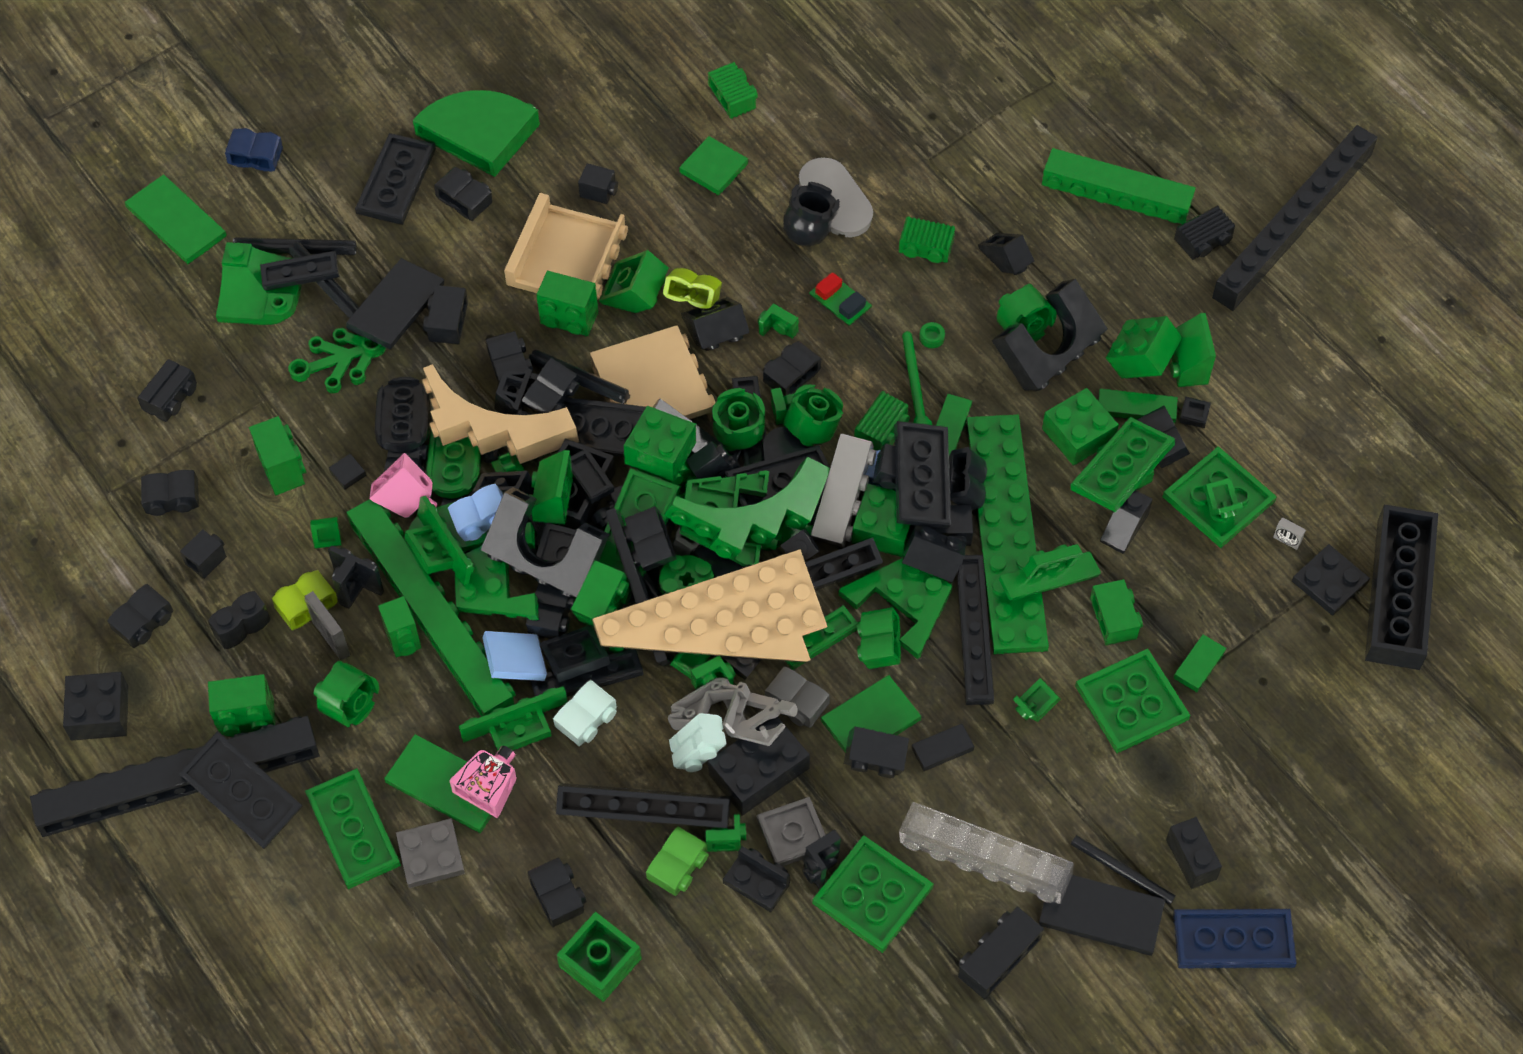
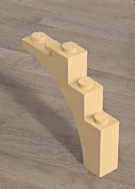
M433 364L423 368L426 377L422 379L426 393H432L434 397L430 399L434 410L430 411L433 422L429 423L434 438L439 436L443 446L469 437L472 447L478 446L481 455L507 445L510 455H516L519 463L522 464L559 450L565 438L579 442L576 426L567 407L549 413L534 415H509L485 410L467 402L454 393L440 378Z

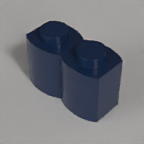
M247 128L233 129L225 150L227 163L237 167H252L269 172L275 171L283 149L281 137L271 132L255 133Z

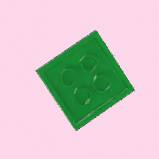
M1219 446L1166 489L1162 496L1220 548L1269 508L1277 498L1275 494ZM1231 478L1238 503L1243 502L1244 507L1236 509L1237 515L1224 519H1221L1220 514L1211 516L1203 485Z
M1145 649L1076 681L1075 684L1076 689L1116 754L1180 725L1190 718L1189 712L1149 649Z
M863 835L812 899V904L883 953L933 889L934 883Z

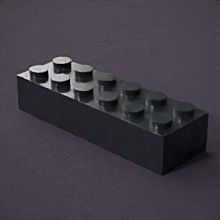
M1385 504L1377 522L1365 661L1420 670L1427 657L1438 513Z

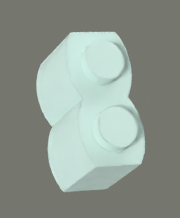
M590 680L553 718L554 726L578 746H581L584 742L589 743L596 736L597 728L604 722H610L617 712L615 710L617 708L616 700Z

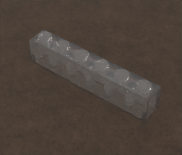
M912 802L899 830L900 843H903L910 850H921L929 853L936 860L950 861L964 871H976L983 874L990 881H1002L1010 884L1014 890L1019 892L1028 891L1036 894L1039 899L1048 903L1054 901L1061 904L1073 875L1074 863L915 802Z

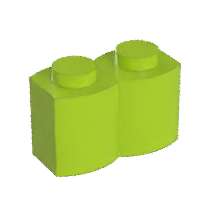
M676 268L666 277L663 295L673 301H688L691 305L698 308H711L719 299L722 282L710 275L698 276L691 270Z
M318 570L304 573L295 584L280 588L272 597L274 608L291 630L298 629L312 620L304 599L305 595L313 591L327 610L338 602L336 592Z

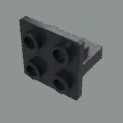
M332 545L330 546L328 552L334 569L332 581L341 606L350 609L363 588L380 596L383 594L384 589L378 567L373 561L367 558L360 559L346 548L341 547L338 549Z

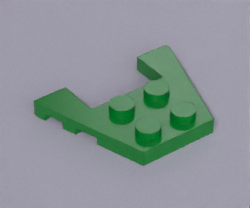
M759 471L757 474L749 475L741 473L725 478L718 476L687 480L684 499L695 504L715 508H737L739 493L761 497L766 496L769 471ZM680 525L679 534L709 548L712 539L699 536L694 530ZM745 542L742 551L732 561L744 567L758 564L761 545Z
M529 522L526 524L525 538L529 548L533 549L535 548L534 526ZM482 546L465 554L472 561L473 572L471 573L469 584L464 586L455 574L456 608L459 612L484 615L495 613L503 614L510 618L521 616L527 617L529 620H539L538 598L535 593L510 598L508 563L490 559L487 553L481 551Z
M903 558L839 589L838 595L856 610L873 593L877 592L913 621L915 625L899 641L900 646L916 659H919L927 640H929L932 629L950 596L952 585L945 579L903 564Z

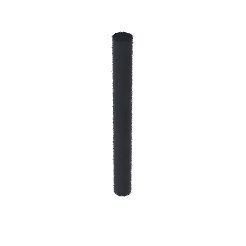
M1078 835L1074 837L1071 843L1072 846L1155 897L1165 899V903L1168 905L1172 904L1176 895Z

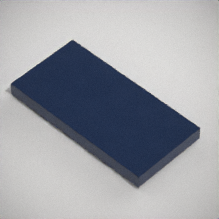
M1290 909L1174 910L1173 912L1178 968H1295L1297 964Z

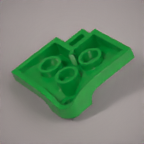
M226 242L222 259L221 289L216 312L217 322L272 325L292 316L297 308L302 284L265 291L262 286L260 264L293 258L252 247V244Z

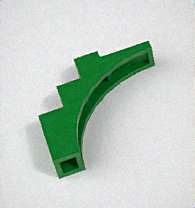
M806 457L796 469L790 483L773 497L757 504L738 508H715L695 504L675 496L667 506L664 516L670 518L675 524L684 525L694 530L699 536L712 539L709 549L715 551L722 558L733 560L742 551L747 536L751 537L754 542L768 545L777 536L782 522L792 529L802 531L813 517L830 468Z

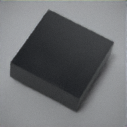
M1185 397L1179 422L1205 428L1211 402Z
M351 454L329 467L331 475L344 490L366 476L365 470Z

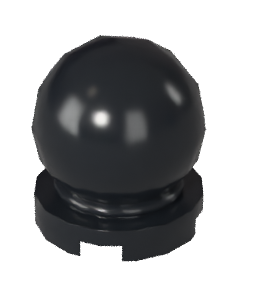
M808 182L807 186H799L797 184L792 189L789 197V206L784 212L783 229L788 238L797 245L811 247L820 244L830 233L832 220L837 215L840 207L839 199L836 200L831 195L832 190L819 183Z

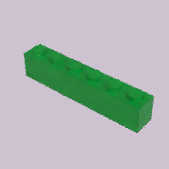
M1055 148L1051 150L1042 179V186L1053 190L1064 191L1075 196H1082L1100 203L1111 204L1125 210L1136 211L1147 216H1154L1179 224H1184L1187 220L1196 189L1193 186Z

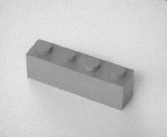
M840 434L811 533L814 540L845 548L846 541L851 542L853 528L851 524L853 517L857 516L862 502L859 501L861 490H866L869 476L866 475L868 465L873 466L876 457V450H873L872 441Z

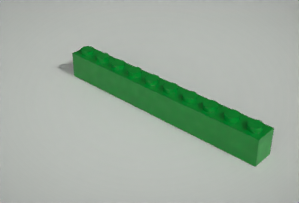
M369 499L347 511L351 528L399 598L405 597L414 620L479 715L483 717L497 708H506L514 705L513 697L516 695L513 688L508 682L503 683L500 678H491L484 646L480 641L475 643L471 637L473 632L468 623L459 620L457 617L459 612L452 601L447 602L444 598L445 592L438 581L433 582L430 578L432 574L425 572L413 551L403 539L405 535L397 522L393 524L389 519L391 518L389 510Z

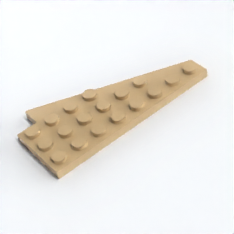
M801 550L592 619L601 646L794 662L810 661L802 636L828 627Z

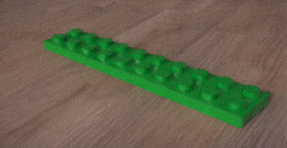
M1019 414L967 417L966 425L969 448L982 457L987 465V475L983 483L986 490L985 502L982 508L976 510L981 553L984 560L993 654L1048 651L1049 644L1042 592L1009 600L999 581V577L1002 574L1023 569L1030 560L1029 557L1037 552Z

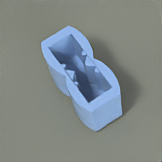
M496 484L485 486L476 491L472 496L459 499L448 507L457 533L464 541L476 540L490 528L503 497V493Z

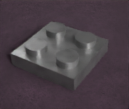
M452 818L396 832L409 888L465 874Z

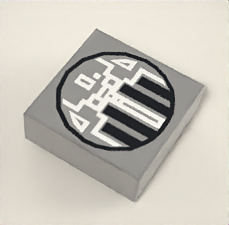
M1281 518L1273 538L1297 550L1302 543L1306 530L1285 518Z

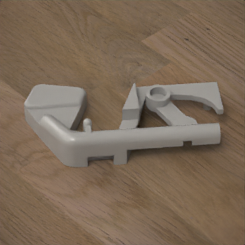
M716 678L671 706L672 714L668 716V721L674 730H681L699 713L708 714L712 704L724 701L728 711L722 725L728 736L770 746L783 731L785 725L781 723L770 730H766L764 726H761L759 728L760 731H756L755 727L768 719L778 717L780 714L794 717L798 712V708L792 702L784 700L779 702L775 698L751 693L746 683L740 682L736 686L730 684L726 678ZM746 705L764 709L748 720L743 715Z

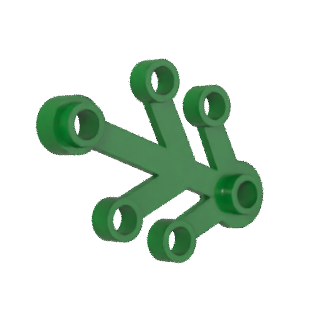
M337 328L333 332V339L337 345L326 342L319 336L312 337L308 342L312 353L320 354L325 352L331 354V356L311 363L304 359H295L289 364L288 370L294 381L304 382L309 378L310 374L336 365L331 376L325 380L326 390L334 394L341 390L340 381L352 359L361 356L357 366L349 372L351 382L355 385H360L366 380L365 371L371 360L381 356L386 348L365 337L349 333L344 328ZM339 335H345L343 338H337ZM317 343L320 344L318 347H314V346H313L314 344H317ZM350 343L356 347L347 349L338 345ZM356 374H361L358 378L354 377ZM331 383H337L335 386H329Z

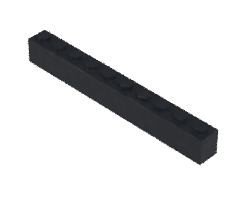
M1356 125L1216 281L1212 298L1234 311L1372 156L1378 137Z
M308 716L293 717L285 723L266 725L260 730L250 733H238L232 738L227 739L264 772L320 757ZM202 747L183 749L177 754L167 757H155L149 762L139 765H127L122 770L112 773H100L94 776V778L84 781H72L60 788L44 789L38 794L30 796L36 828L42 837H46L197 793L198 791L178 773Z

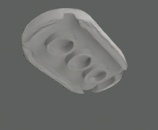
M816 158L807 162L800 171L799 186H807L808 182L822 184L832 190L831 195L840 201L838 213L832 220L831 232L836 235H845V237H856L865 233L872 222L873 208L846 168L840 162L831 158Z

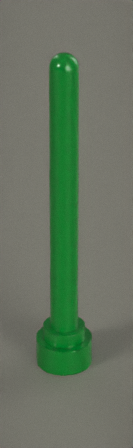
M906 331L902 334L915 412L913 423L932 425V421L925 415L912 333Z

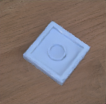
M484 632L482 638L491 678L545 681L547 672L537 634Z

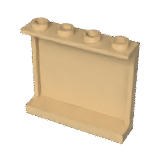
M539 193L504 270L506 285L537 293L548 270L596 283L597 299H599L603 289L602 283L604 279L607 280L611 272V262L618 257L620 241H624L627 236L628 226L625 225L624 215L620 214L617 222L550 205L549 195Z
M678 325L590 353L591 367L596 376L629 390L631 396L625 404L653 407L656 401L661 398L688 419L707 414L709 420L712 421V408L715 404L712 394H707L706 379L703 374L699 375L696 356L694 353L690 354L688 338L686 334H681ZM604 396L606 402L619 403Z

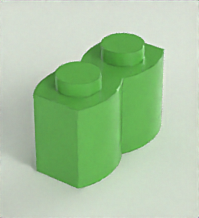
M677 826L646 871L647 879L674 896L680 890L685 892L693 879L690 876L696 867L700 869L708 858V853H706L707 843Z

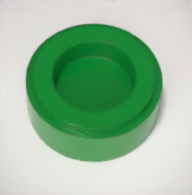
M926 323L920 329L919 340L927 348H938L944 343L945 330L938 323Z

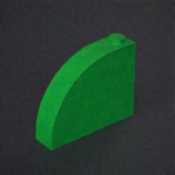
M485 90L464 91L441 98L427 106L413 119L415 135L427 142L435 143L436 147L493 177L501 171L540 125L538 109L532 104H526L510 95Z

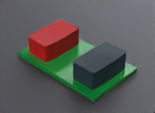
M835 273L829 274L809 292L811 296L848 326L872 307L866 301V298L842 282V279Z

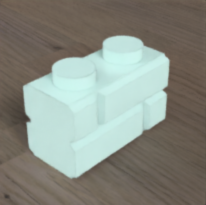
M699 713L669 740L671 752L674 753L672 754L674 767L686 769L687 772H696L702 769V765L707 760L717 756V752L726 745L725 733L722 732L724 729L722 718L719 715Z

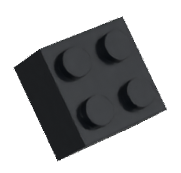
M122 672L65 676L63 727L71 741L127 736L129 686Z

